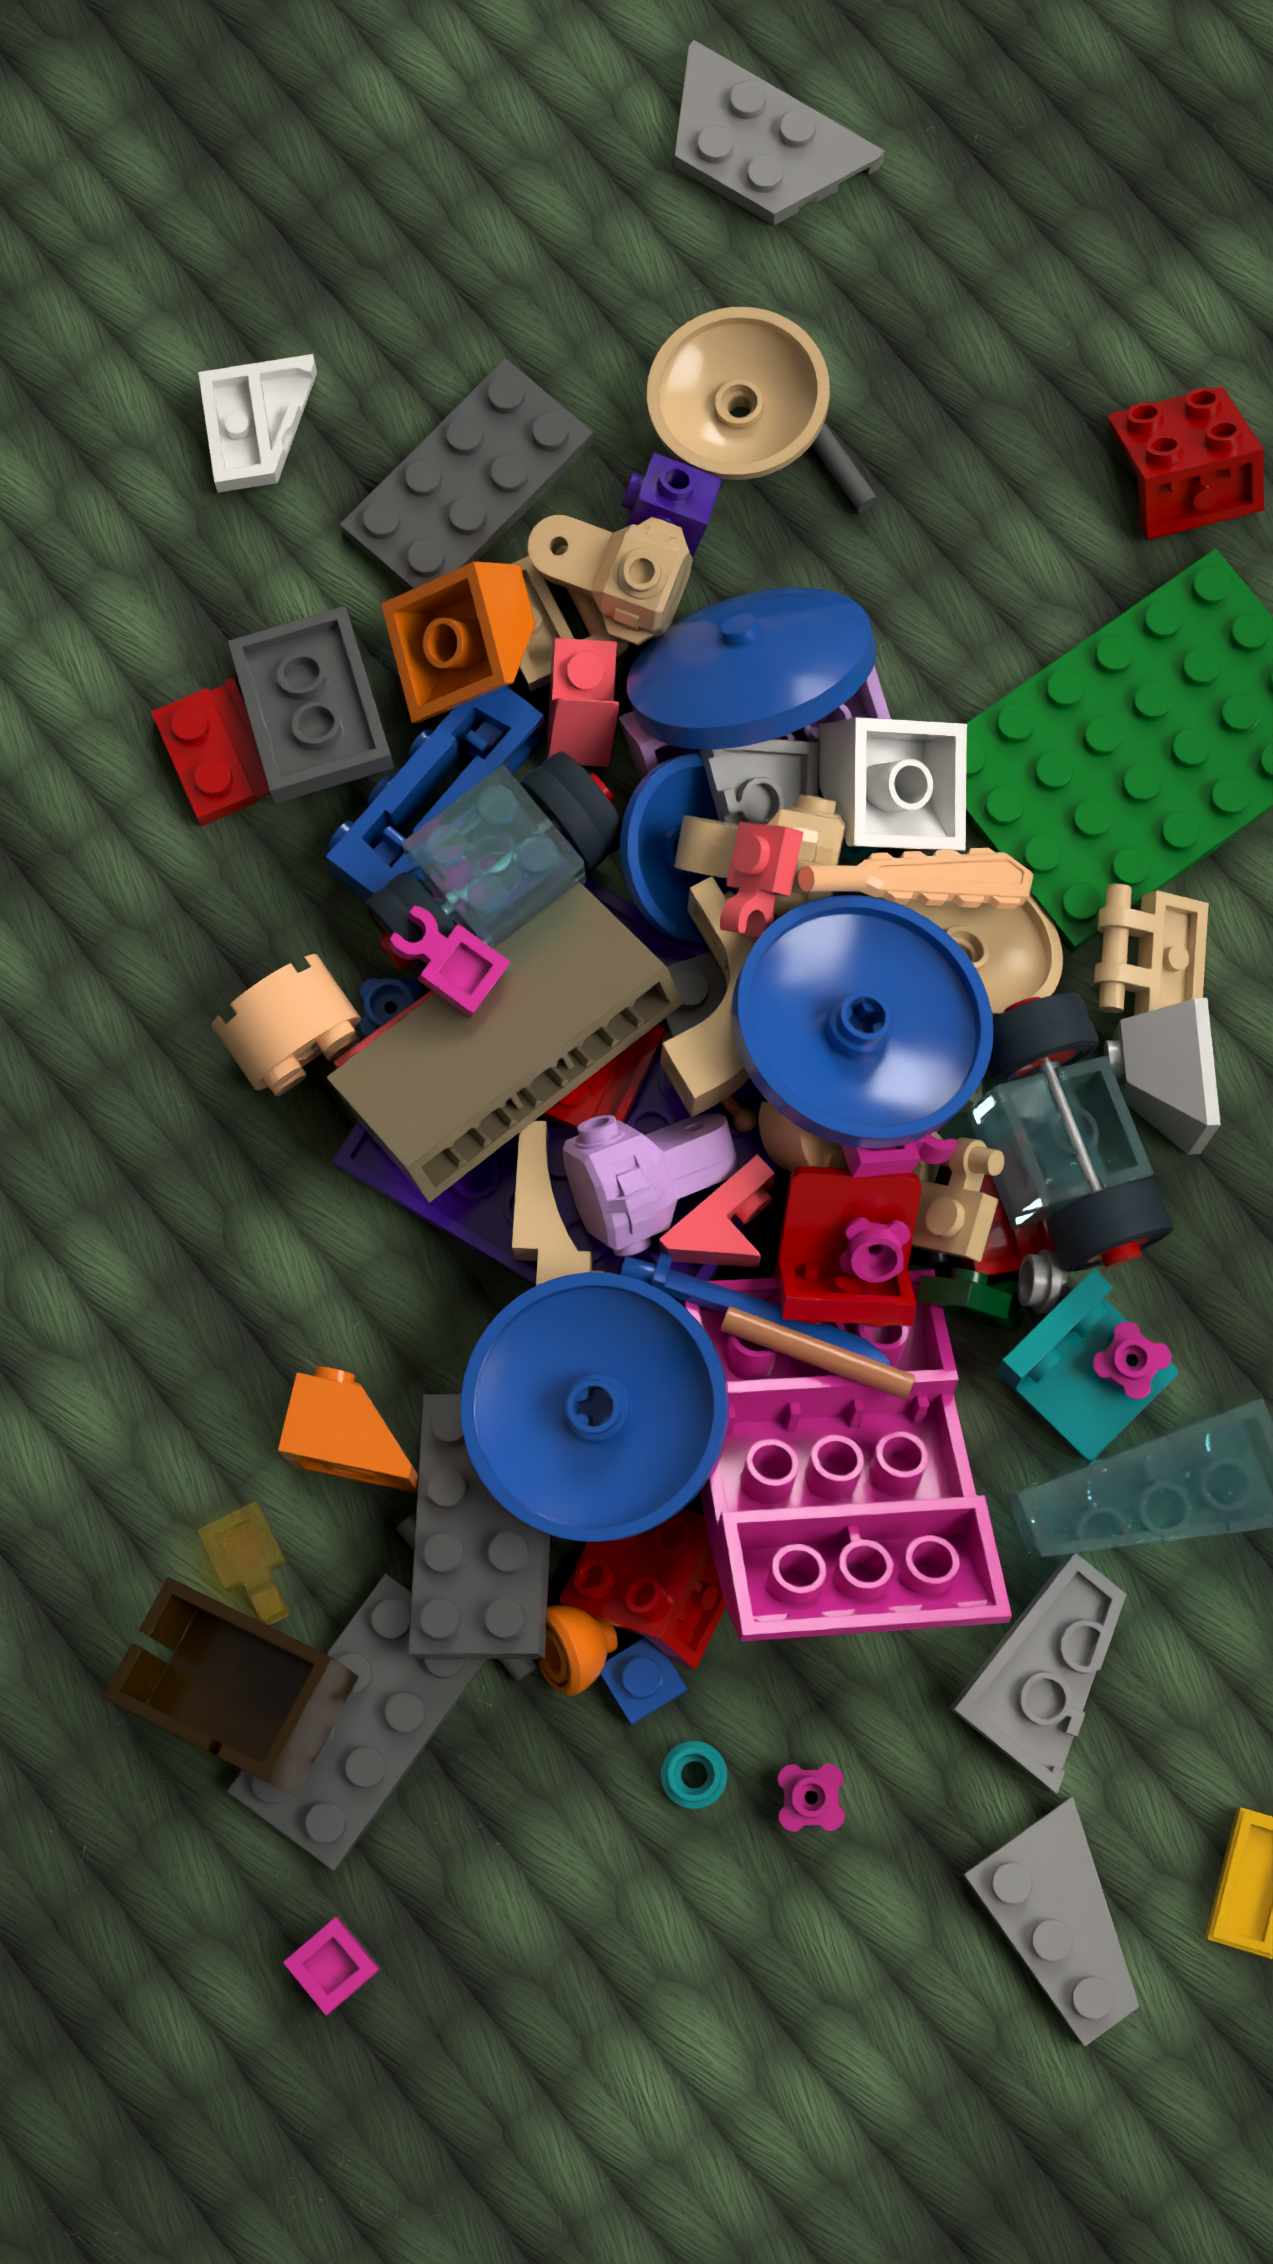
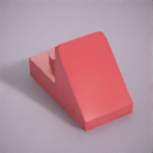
M567 638L552 639L546 760L562 751L572 757L580 766L609 767L619 712V702H614L617 642Z
M757 1154L659 1239L660 1253L673 1256L672 1262L759 1267L760 1253L737 1229L733 1222L739 1218L744 1224H747L771 1203L773 1197L768 1192L774 1187L775 1173Z

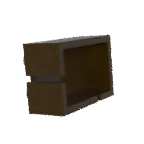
M167 1577L139 1631L174 1652L169 1663H166L144 1648L131 1643L103 1698L136 1717L296 1798L359 1676L333 1657Z

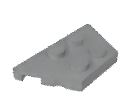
M693 40L689 45L675 149L676 169L774 226L797 214L799 209L806 203L819 202L838 192L839 183L865 169L868 174L879 170L883 164L885 150L699 42Z

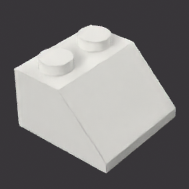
M858 717L819 724V789L825 799L836 801L834 813L839 814L845 823L844 839L848 847L918 850L954 849L955 851H965L967 724Z

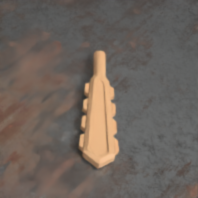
M971 848L967 854H960L954 849L937 850L933 856H926L921 851L903 852L900 858H894L888 853H872L867 860H864L857 866L807 865L803 866L799 871L798 884L802 891L862 892L869 896L884 898L900 905H907L913 899L920 901L925 906H942L946 901H953L959 907L978 908L981 903H989L995 909L1015 910L1018 905H1023L1028 899L1034 874L1005 852L995 853L990 848Z

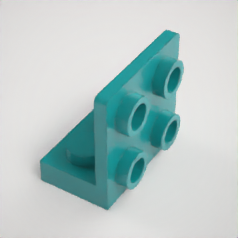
M1095 1269L1002 1360L995 1372L1088 1462L1093 1461L1178 1374L1177 1368L1170 1362L1167 1368L1157 1371L1150 1381V1393L1145 1398L1139 1400L1128 1398L1124 1394V1389L1113 1385L1108 1378L1103 1379L1095 1374L1092 1365L1095 1355L1107 1350L1114 1340L1113 1330L1118 1324L1129 1322L1105 1299L1113 1286ZM1128 1355L1126 1363L1134 1367L1138 1364V1359L1134 1355Z

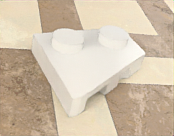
M313 354L198 372L214 483L217 492L278 483L317 375Z

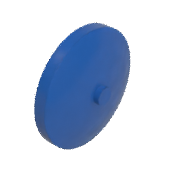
M787 587L751 592L700 609L671 625L663 635L654 638L638 655L629 671L627 693L639 726L647 734L663 743L700 750L748 746L772 740L806 727L825 717L850 699L864 684L874 667L877 655L876 642L867 613L857 602L847 596L829 590L806 587Z
M858 895L832 896L817 899L790 910L772 923L755 942L740 969L732 996L731 1017L735 1044L745 1070L756 1088L780 1114L792 1123L813 1135L838 1144L859 1148H885L908 1144L930 1135L947 1124L964 1107L982 1081L990 1061L994 1030L992 1010L984 983L976 967L958 943L930 919L910 908L885 899Z
M586 1272L554 1278L533 1287L510 1302L493 1319L483 1332L469 1359L463 1380L460 1411L465 1445L471 1462L486 1488L504 1508L521 1521L544 1533L576 1541L606 1542L634 1537L662 1525L681 1512L698 1495L712 1475L721 1456L727 1436L730 1402L727 1379L718 1351L700 1322L684 1306L657 1287L641 1280L619 1274Z

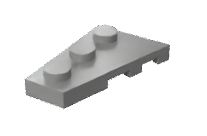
M772 739L736 748L700 750L719 821L739 824V822L768 824L783 807L796 806L798 794L818 797L819 742Z
M1069 1552L949 1707L1040 1784L1055 1794H1058L1065 1771L1062 1769L1074 1736H1078L1085 1716L1083 1709L1096 1671L1101 1670L1127 1595L1076 1552Z
M1073 1796L1066 1799L962 1874L1082 2046L1085 2047L1139 2007Z

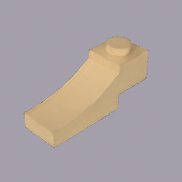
M533 1121L519 1132L512 1250L515 1260L537 1261L536 1286L554 1278L586 1272L604 1273V1271H592L591 1252L577 1251L559 1215L550 1182L548 1162L549 1136L546 1121Z

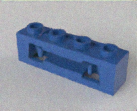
M507 686L447 711L449 714L434 731L431 728H427L416 738L408 751V762L395 777L388 774L376 784L368 798L370 806L355 823L351 820L346 821L334 833L327 847L330 852L326 855L332 876L365 902L379 889L384 888L398 874L405 871L421 883L433 870L432 861H440L547 737L544 714ZM468 741V753L474 757L473 761L412 830L413 835L417 839L406 849L405 842L407 839L398 832L461 760L459 751Z

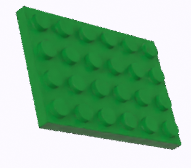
M1216 548L966 723V820L988 848L995 853L1005 852L1034 874L1030 893L1054 922L1060 939L1071 953H1074L1101 933L1098 931L1099 909L1105 907L1108 885L1124 884L1132 887L1130 909H1135L1141 904L1142 895L1156 890L1160 891L1273 810V617Z

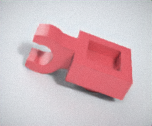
M739 822L726 886L739 889V891L725 903L720 916L721 930L744 933L745 937L759 939L763 932L774 923L773 910L776 895H791L804 832L786 826Z

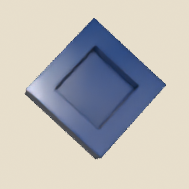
M646 1637L607 1660L600 1673L631 1726L688 1691L668 1656Z

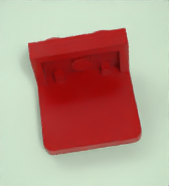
M800 1166L791 1172L774 1274L782 1319L798 1320L806 1324H820L823 1322L861 1323L875 1328L889 1325L913 1326L917 1304L908 1271V1263L922 1192L920 1179L915 1173L907 1172L852 1178L849 1168ZM862 1217L868 1219L870 1223L888 1224L891 1221L898 1220L908 1226L910 1239L902 1246L904 1268L898 1275L884 1282L873 1283L864 1281L857 1275H849L841 1269L839 1257L847 1251L849 1239L846 1236L845 1228L850 1221ZM878 1244L871 1245L869 1249L873 1250L881 1246Z

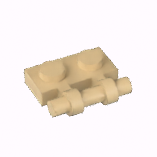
M1124 884L1108 885L1105 907L1099 909L1098 931L1104 933L1102 962L1095 965L1094 986L1100 988L1098 1010L1105 1013H1122L1124 1011L1125 990L1135 993L1134 1016L1194 998H1203L1209 903L1156 890L1142 895L1141 911L1130 909L1132 887ZM1129 936L1139 938L1137 966L1127 964Z
M937 1132L931 1133L933 1137L942 1140ZM961 1137L956 1140L958 1146L948 1161L941 1164H929L920 1160L912 1173L919 1177L922 1186L912 1247L981 1262L999 1199L979 1191L984 1174L999 1175L1003 1170L1005 1160L1000 1150L987 1148L983 1141ZM940 1165L950 1167L952 1174L948 1186L935 1183Z

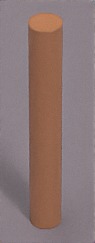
M729 1306L721 1326V1331L904 1400L908 1399L916 1375Z

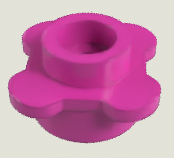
M861 1217L847 1224L845 1228L846 1236L849 1239L847 1251L839 1257L840 1267L845 1273L857 1275L860 1279L867 1282L878 1283L893 1278L903 1270L904 1255L902 1246L910 1239L909 1228L904 1222L894 1220L888 1224L870 1223L868 1219ZM878 1244L881 1246L877 1249H869L871 1245Z
M1122 1322L1114 1328V1340L1107 1350L1095 1355L1092 1363L1093 1370L1098 1377L1108 1378L1113 1385L1124 1389V1394L1128 1398L1139 1400L1145 1398L1150 1393V1381L1157 1371L1169 1366L1171 1352L1165 1344L1153 1343L1141 1335L1137 1324ZM1128 1355L1137 1357L1138 1364L1131 1367L1126 1363Z
M795 1764L785 1766L778 1775V1784L784 1790V1807L778 1816L781 1825L791 1832L799 1831L803 1826L820 1825L826 1831L838 1829L845 1819V1813L839 1806L838 1788L844 1781L841 1770L833 1764H824L819 1770H802ZM808 1791H814L817 1794L818 1799L815 1804H808L805 1801V1794Z

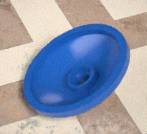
M687 754L676 756L660 763L636 787L629 800L622 822L620 857L629 893L646 920L658 931L676 941L688 944H707L689 915L687 907L690 887L711 876L675 868L674 864L683 816L719 821L702 756L701 754ZM713 876L723 894L729 891L734 895L738 893V889L726 886L727 878Z

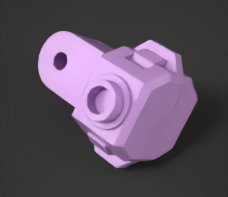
M703 1114L690 1117L647 1135H643L622 1121L616 1120L612 1115L597 1116L582 1122L577 1128L579 1135L566 1140L563 1147L564 1168L582 1222L588 1233L606 1246L613 1248V1252L617 1256L634 1255L646 1250L651 1245V1236L670 1229L677 1199L724 1181L733 1176L740 1168L727 1119L721 1114Z

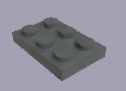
M346 606L228 641L269 790L275 804L395 768Z

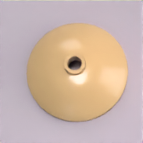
M754 307L717 309L702 314L681 326L667 339L657 353L651 366L647 383V404L651 423L657 437L668 452L688 466L728 480H746L769 475L799 458L820 433L826 420L830 401L828 370L819 348L811 337L791 320L777 313ZM736 407H746L750 410V413L742 418H736L730 414Z
M1031 893L1023 905H1018L1015 910L995 909L989 903H981L978 908L959 907L953 901H946L942 906H925L920 901L913 899L907 905H903L925 916L942 928L968 955L984 983L993 1018L1004 1013V1010L1014 1003L1031 997L1043 998L1051 996L1055 991L1063 969L1062 945L1054 922Z

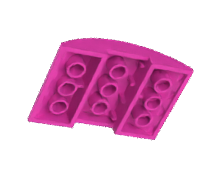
M934 1270L909 1271L915 1300L918 1295L921 1275L935 1277ZM775 1278L707 1281L780 1306ZM680 1300L681 1305L700 1322L710 1336L718 1351L728 1384L730 1405L727 1436L718 1463L707 1483L700 1491L719 1583L733 1626L741 1642L1010 1622L1012 1613L985 1495L976 1496L954 1398V1391L959 1378L943 1309L916 1301L917 1306L913 1326L889 1325L875 1328L861 1323L824 1322L867 1339L889 1359L890 1366L916 1375L908 1399L904 1400L721 1331V1326L726 1314Z

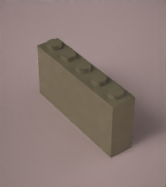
M580 882L549 903L545 909L510 936L501 940L493 948L511 963L471 1018L435 993L409 1014L400 1018L395 1025L360 1052L351 1056L343 1065L327 1076V1079L352 1116L429 1203L684 1004L667 967Z

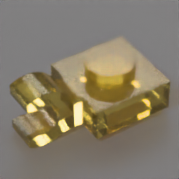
M257 1501L197 1530L218 1577L227 1592L245 1585L260 1620L264 1621L268 1626L291 1615L270 1571L286 1564L287 1561L261 1505Z

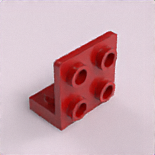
M1223 387L1198 388L1190 391L1187 395L1155 403H1138L1127 410L1111 413L1108 416L1109 428L1138 476L1140 528L1147 540L1264 511V449Z
M683 1509L667 1522L640 1535L617 1541L587 1542L560 1595V1603L580 1608L595 1619L643 1635L675 1663L696 1669L726 1608L704 1515Z

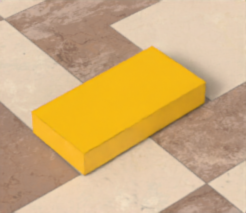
M1238 1807L1204 1939L1268 1959H1273V1817Z

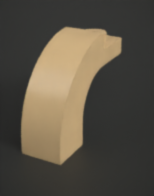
M713 876L690 887L687 911L722 969L726 982V994L718 1008L707 1019L663 1042L660 1059L662 1068L691 1117L725 1100L741 1088L750 1078L735 1044L731 1008L736 979L744 961L758 939L745 937L744 933L720 929L722 909L725 903L735 895L731 891L723 894Z

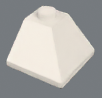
M1194 998L1121 1019L1112 1036L1113 1040H1105L1106 1077L1108 1079L1116 1078L1118 1097L1188 1155L1201 1154L1221 1125L1207 998Z

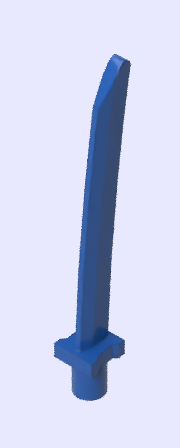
M660 1253L657 1264L625 1256L620 1275L646 1282L671 1297L726 1314L729 1306L890 1366L889 1359L867 1339L824 1322L820 1324H806L798 1320L782 1319L781 1308L778 1305L670 1270L673 1258L671 1255Z

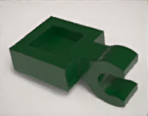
M950 1268L948 1278L921 1275L916 1301L956 1314L977 1317L987 1326L993 1328L1016 1330L1020 1326V1320L1011 1318L1008 1314L1012 1294L1018 1295V1281L992 1279L987 1283V1274L962 1268Z

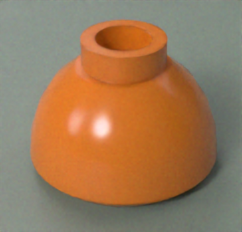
M568 1605L548 1606L545 1659H536L548 1683L555 1690L568 1697H573L586 1690L596 1681L603 1670L607 1654L617 1649L618 1640L614 1626L595 1619L580 1608Z

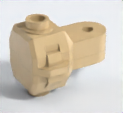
M553 515L541 520L531 531L528 540L529 557L541 576L550 583L595 599L610 636L638 646L652 637L657 638L663 635L671 626L689 579L693 561L681 527L651 517L639 525L632 524L613 533L566 515ZM568 546L564 554L555 555L559 547Z
M798 794L796 806L783 807L767 824L786 826L804 832L791 895H776L773 914L776 916L775 921L802 904L833 896V892L802 891L798 884V874L800 869L807 865L838 866L845 823L839 814L834 813L836 805L834 800ZM683 816L674 867L728 879L739 824Z

